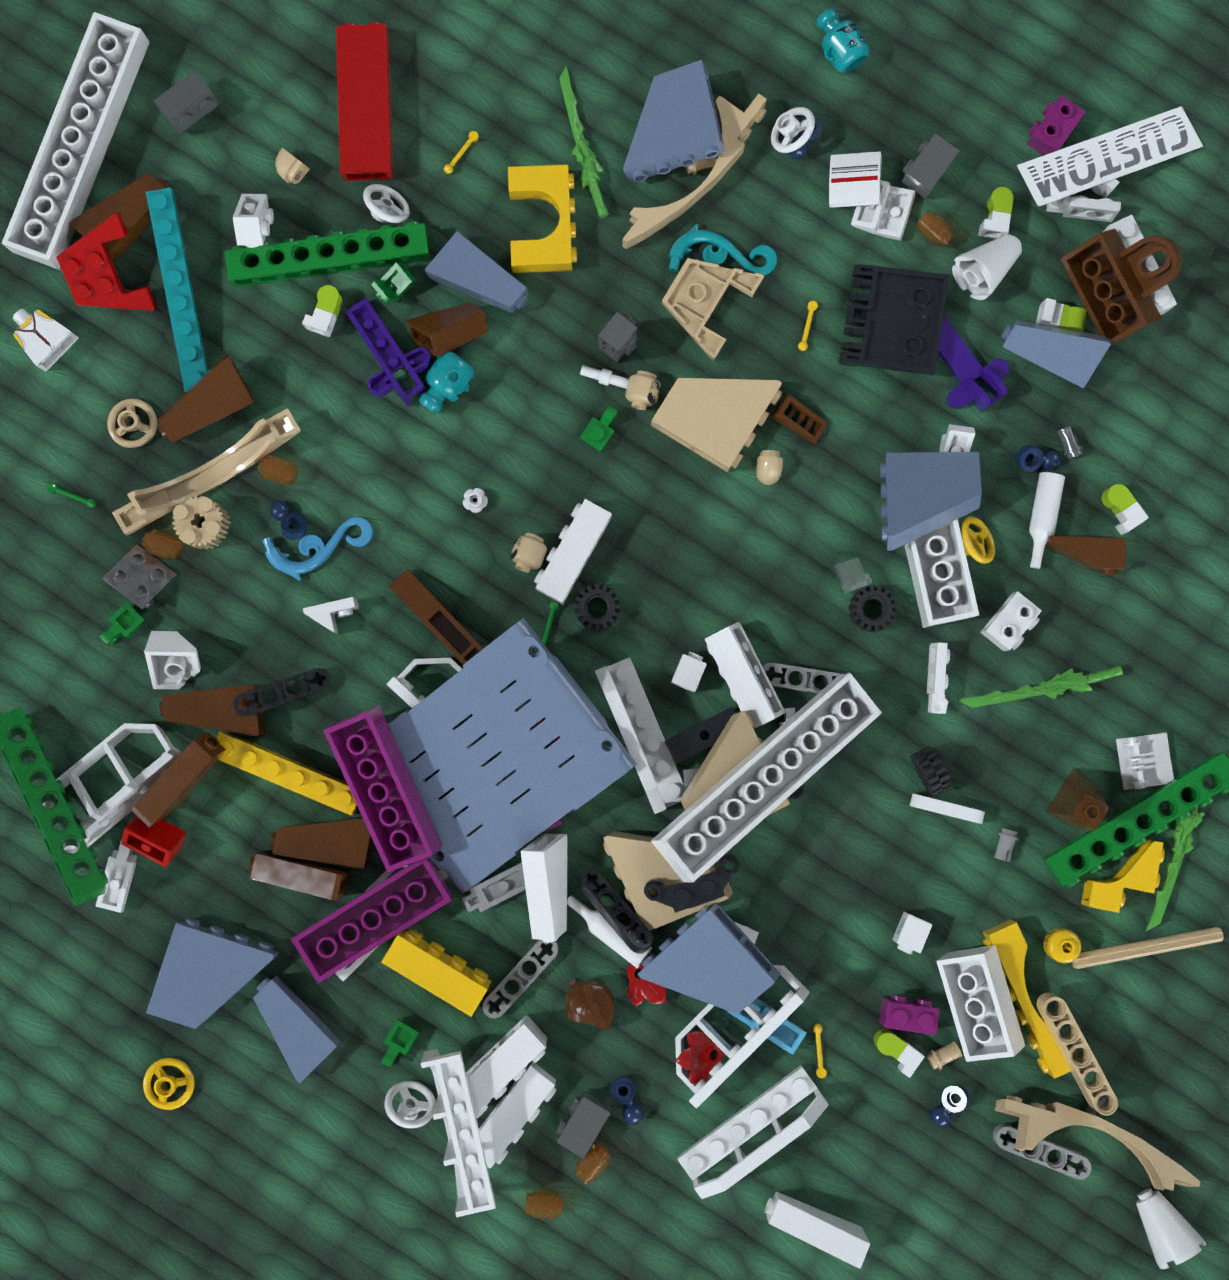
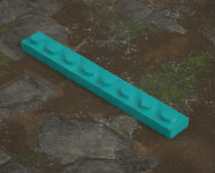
M172 188L148 191L146 196L184 391L186 392L208 371L174 191Z

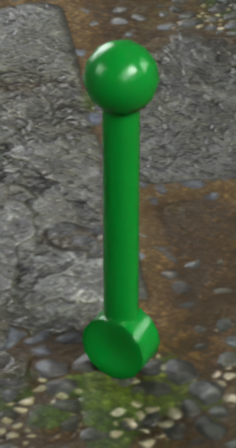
M55 483L47 485V490L50 493L57 492L86 504L88 508L96 506L94 499H85L60 489Z
M556 601L551 602L549 605L551 610L542 638L545 646L555 611L559 609V604Z

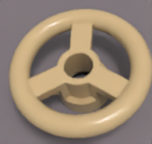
M126 399L117 403L110 411L107 420L108 431L112 439L119 445L127 448H138L147 444L154 437L158 425L157 416L153 408L140 399ZM135 406L142 408L148 414L150 426L140 422ZM119 414V416H118V418H117V422H118V425H119L120 427H119L118 429H116V428H115V420H116L117 415ZM134 419L133 425L128 426L129 420ZM139 430L146 433L142 438L134 441L122 438L123 435L131 431Z

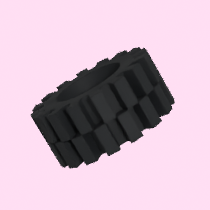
M589 585L580 591L575 600L577 619L584 627L593 631H602L610 628L617 621L620 614L618 596L605 585ZM594 598H601L607 603V612L602 617H593L588 612V603Z
M872 585L864 587L855 593L854 597L850 600V619L852 618L853 624L859 626V629L863 631L877 632L892 624L893 618L896 617L897 612H895V609L897 608V603H894L895 597L889 594V590H884L881 586L876 587ZM869 599L879 601L882 606V613L876 619L867 617L863 611V606Z
M927 746L910 756L919 779L922 780V784L932 796L952 786V782L949 779L950 776L946 772V767L943 766L942 760L939 759L938 754L931 746Z

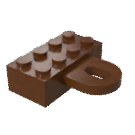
M1116 228L1100 232L1060 258L1099 335L1110 338V346L1124 341L1162 319L1150 295L1170 284L1178 276L1182 264L1180 250L1172 239L1163 235H1152L1139 240L1126 249ZM1158 251H1162L1166 256L1164 265L1153 272L1149 271L1146 267V260Z

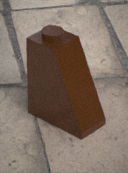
M470 302L407 320L413 342L420 347L426 348L436 357L488 332L486 325L487 316L484 310Z

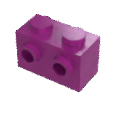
M1060 95L1055 103L1050 101L1042 112L1046 116L1042 122L1037 120L1028 132L1032 137L1027 142V145L1043 156L1058 151L1086 111Z
M892 994L891 998L882 997L879 1022L884 1028L936 1035L940 1009L932 1004L933 1001L917 998V1001H910L905 996Z

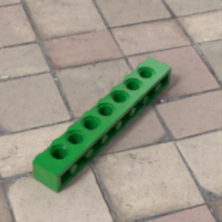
M417 221L408 222L405 226L399 227L384 225L378 230L361 228L356 230V233L349 234L334 232L331 236L327 237L311 235L306 237V240L284 239L281 243L277 244L264 242L263 245L254 248L240 245L232 247V250L224 251L228 281L233 287L392 266L396 262L406 264L431 260L426 226L424 223L420 224ZM400 239L409 240L406 246H397V242ZM375 243H384L380 250L372 249ZM351 246H359V249L356 253H347L348 249ZM325 250H334L330 257H323ZM301 253H309V256L306 260H298V257ZM277 256H284V260L280 264H273ZM259 259L256 267H249V263L252 260Z
M20 707L0 714V750L75 907L105 894L108 879L103 869L98 870L95 863L97 856L93 847H87L84 839L87 836L82 824L77 825L74 816H76V812L72 803H66L64 799L65 789L61 780H55L52 772H55L51 759L49 757L45 759L42 753L44 745L39 736L35 737L31 730L34 728L29 714L24 715ZM17 735L23 736L25 738L23 741L20 742L12 740V738ZM26 757H32L35 759V762L27 764L22 760ZM36 779H42L46 783L42 786H37L32 782ZM53 801L57 805L53 808H46L43 806V803ZM57 823H63L67 828L58 831L53 826ZM72 845L77 847L78 851L67 853L64 848ZM85 868L89 871V874L78 876L75 874V870Z
M1224 752L1214 754L1100 823L1095 831L1089 830L1042 858L1057 884L1063 887L1067 885L1068 888L1076 885L1081 881L1080 876L1087 872L1093 874L1104 867L1102 863L1111 858L1112 861H1115L1126 854L1124 850L1131 845L1136 848L1148 841L1146 836L1153 832L1156 834L1162 833L1170 827L1168 823L1176 818L1178 821L1187 818L1192 814L1191 809L1198 805L1202 808L1214 801L1212 796L1217 793H1228L1229 759ZM1207 774L1213 779V785L1209 789L1203 783V779ZM1184 788L1189 789L1191 792V799L1188 802H1185L1181 797V792ZM1162 801L1169 805V812L1166 815H1162L1159 811V805ZM1141 814L1147 818V825L1143 829L1137 825V818ZM1118 828H1122L1125 831V839L1122 842H1118L1114 836ZM1096 841H1100L1104 847L1103 852L1098 856L1092 850V846ZM1075 854L1079 855L1082 860L1080 867L1074 869L1070 864V859Z

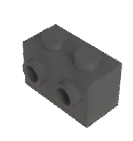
M194 71L154 100L162 115L179 134L219 105L209 87Z
M935 133L930 141L928 139L923 141L917 150L920 153L917 159L913 160L911 158L904 167L903 172L906 174L902 183L926 199L953 163L960 150Z
M616 312L599 333L598 348L615 362L619 363L625 354L629 356L637 346L636 322L627 314L622 316Z
M585 1091L581 1097L576 1095L569 1107V1110L572 1111L567 1120L563 1118L555 1131L558 1133L557 1143L583 1159L610 1115V1107Z

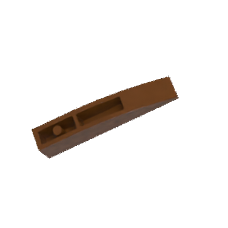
M408 569L389 586L463 665L484 649Z

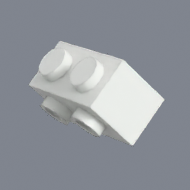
M241 194L233 215L237 245H246L250 248L263 245L266 236H269L270 224L274 222L273 209L269 208L267 194Z
M1018 591L1014 592L1007 598L980 633L1002 651H1008L1011 648L1015 650L1024 640L1021 637L1027 629L1030 631L1040 619L1037 616L1042 610Z

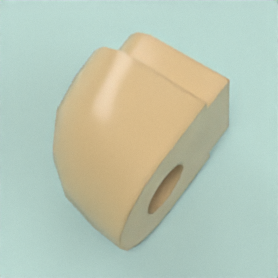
M281 148L275 162L277 173L285 182L297 184L303 179L310 168Z
M763 450L757 458L756 476L761 483L772 485L780 479L783 458L780 457L779 451Z

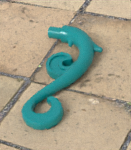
M698 224L675 241L669 254L671 259L669 270L673 272L679 271L680 261H683L685 254L692 251L689 247L701 242L714 244L718 248L717 252H713L712 246H707L703 250L702 255L704 262L721 266L725 262L727 254H730L751 273H760L764 276L770 274L777 265V255L771 247L760 245L750 252V259L757 255H761L766 259L765 266L756 267L728 239L713 231L698 230Z

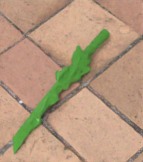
M565 66L559 80L576 143L572 155H576L577 162H580L583 167L580 178L582 189L587 185L590 187L599 218H604L609 213L598 187V182L601 181L599 173H603V169L597 161V155L590 149L589 142L584 139L583 131L585 128L579 120L576 110L578 100L572 91L568 69Z
M1116 666L1104 671L1083 675V672L1074 673L1072 668L1061 675L1056 674L1047 682L1042 681L1040 686L1030 687L1029 685H1024L1015 691L1004 693L995 690L983 696L959 699V701L974 708L1044 694L1049 698L1056 699L1057 695H1063V692L1067 689H1071L1074 692H1090L1092 688L1089 684L1121 676L1123 671L1121 666Z
M1199 805L1190 810L1192 814L1181 821H1178L1177 818L1175 819V831H1172L1174 846L1171 848L1174 854L1171 862L1167 863V875L1162 889L1157 891L1156 905L1146 931L1161 923L1184 854L1194 848L1191 846L1193 841L1191 832L1202 821V817L1205 812H1198Z

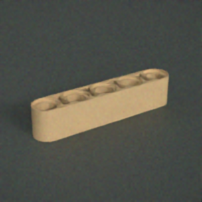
M1043 993L1037 1000L1038 1011L1087 1103L1102 1115L1108 1116L1113 1114L1118 1108L1117 1097L1066 1002L1053 993ZM1055 1000L1057 1004L1056 1009L1053 1012H1048V1004ZM1068 1024V1033L1066 1035L1061 1036L1060 1028L1063 1025ZM1080 1047L1082 1050L1080 1057L1073 1059V1051ZM1093 1071V1079L1090 1082H1085L1086 1074ZM1106 1095V1102L1098 1106V1099Z

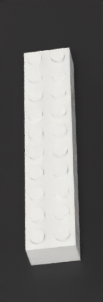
M96 12L93 13L1 243L12 253L58 270L60 269L56 256L69 247L75 229L69 222L82 214L150 43L140 28Z
M851 673L836 677L655 836L651 842L683 882H694L882 712Z

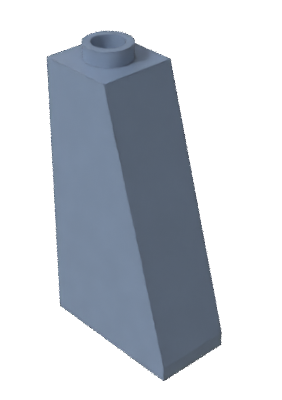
M459 232L452 236L425 268L426 274L431 280L512 314L516 309L520 310L528 301L527 287Z
M1016 319L1012 326L1008 324L1005 327L1001 338L1004 339L1002 342L1003 348L1083 389L1111 345L1110 338L1106 336Z
M278 976L272 980L267 977L256 988L259 993L253 999L291 1072L300 1084L341 1041Z

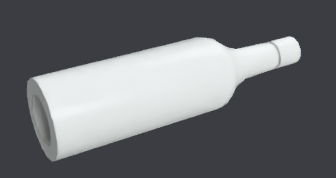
M1039 473L1029 532L1034 542L1031 568L1040 569L1048 536H1054L1065 481V476L1057 473Z
M572 895L567 899V905L586 920L589 931L636 968L641 965L651 952L652 947L650 946L647 952L643 954L634 953L598 911L590 909ZM636 938V940H635L637 943H639V942H643V943H644V941H643L642 939Z

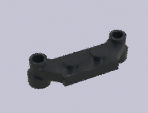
M724 854L719 859L716 870L702 874L694 882L681 881L665 886L661 880L651 879L644 887V894L651 901L672 907L675 913L725 896L724 888L732 875L739 869V860L733 854ZM726 862H730L733 864V868L727 870L723 865ZM656 888L659 893L653 895L649 889Z

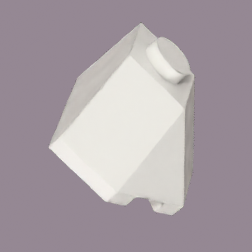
M151 631L144 653L153 689L179 690L185 685L187 679L191 676L194 677L200 672L201 666L197 649L177 631Z

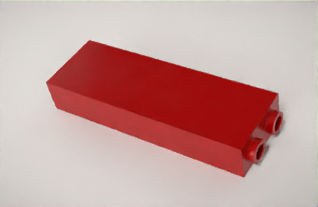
M370 22L368 25L345 23L343 26H336L341 176L344 181L394 180L390 41L387 26L379 22Z

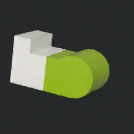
M999 187L990 195L987 201L988 219H985L980 225L978 236L997 239L1008 234L1013 205L1011 190L1006 187Z
M325 285L317 292L318 303L313 316L306 314L302 324L307 330L330 337L342 306V297L335 287Z
M1046 298L1039 306L1036 323L1084 332L1088 312L1086 309L1070 307L1069 305L1056 303V300Z
M1116 484L1103 492V504L1107 508L1112 509L1120 521V524L1115 526L1120 535L1129 532L1149 518L1124 485Z
M881 1029L874 1036L876 1048L882 1054L893 1056L900 1062L897 1066L898 1069L910 1078L925 1056L888 1029Z

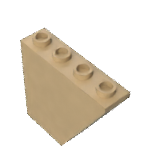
M678 378L653 417L651 426L728 472L731 466L736 469L743 455L739 453L744 445L748 448L756 436L753 430L757 424L760 426L764 424L770 414L766 412L770 403L773 405L777 403L783 393L779 390L782 382L779 380Z
M745 711L731 716L680 800L685 810L763 742L757 737L753 729L755 727L754 722L748 714L746 715ZM785 799L770 814L789 805L788 799Z
M616 831L603 837L605 841L603 843L604 849L608 856L612 857L615 864V874L618 879H622L626 888L624 890L626 899L629 903L633 904L636 911L635 914L649 931L695 913L705 905L709 907L715 903L727 900L733 894L728 882L724 888L725 896L675 913L672 907L651 901L644 894V887L651 879H659L665 886L682 881L651 842L654 837ZM716 861L704 873L716 870L718 867V861ZM656 888L649 889L653 895L659 893Z

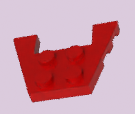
M120 212L105 220L56 256L76 305L155 310L158 306L150 286L127 292L124 291L105 244L107 241L128 235Z

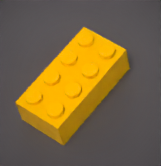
M412 928L400 932L381 963L472 1017L491 984V981L487 979L489 975L478 968L472 970L467 967V962L457 955H453V957L444 953L445 949L441 945L433 941L431 944L422 939L423 935Z

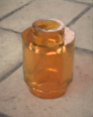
M928 210L916 224L919 233L936 248L940 245L945 247L954 236L951 233L953 227L936 212L932 213Z
M269 454L266 458L263 457L261 459L258 472H261V478L283 486L287 484L293 485L298 474V466L293 465L291 461Z
M153 529L151 533L147 532L145 534L142 546L145 547L146 553L166 560H177L183 548V541L178 540L177 536Z
M600 1143L597 1146L592 1144L584 1159L580 1158L576 1163L575 1175L588 1185L592 1181H596L611 1162L609 1150Z
M534 1190L533 1193H527L526 1215H532V1218L557 1219L558 1214H563L564 1198L559 1197V1192Z

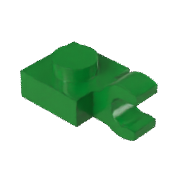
M608 406L600 421L593 417L580 436V440L601 453L614 434V430L609 426L617 416L618 411Z
M126 602L108 619L113 625L100 638L111 646L120 638L121 634L125 638H129L147 621L129 602Z
M397 1018L384 1041L390 1047L381 1063L390 1068L399 1052L406 1055L420 1031Z

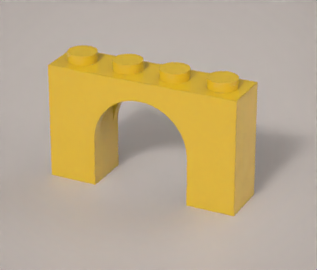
M568 165L508 167L510 200H544L552 204L560 216L558 226L549 236L539 240L510 241L513 273L572 271V262H577V249L571 246V238H576V223L571 222L570 213H575V198H570L569 189H574V173L569 174Z

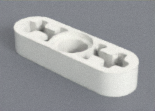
M912 793L910 802L912 807L979 824L983 822L984 811Z

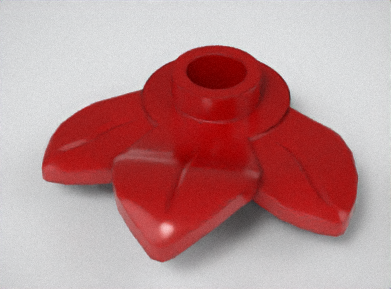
M630 963L627 968V978L630 981L627 987V995L630 1001L635 1006L641 1004L644 998L654 1004H664L666 1001L665 987L636 977L635 971L643 969V966L641 964L636 968Z
M700 1031L687 1034L690 1047L685 1049L676 1059L680 1066L690 1070L689 1082L691 1084H697L701 1079L705 1081L710 1076L709 1072L719 1061L721 1062L724 1052L712 1040H709L705 1033ZM715 1050L714 1055L710 1058L711 1051Z

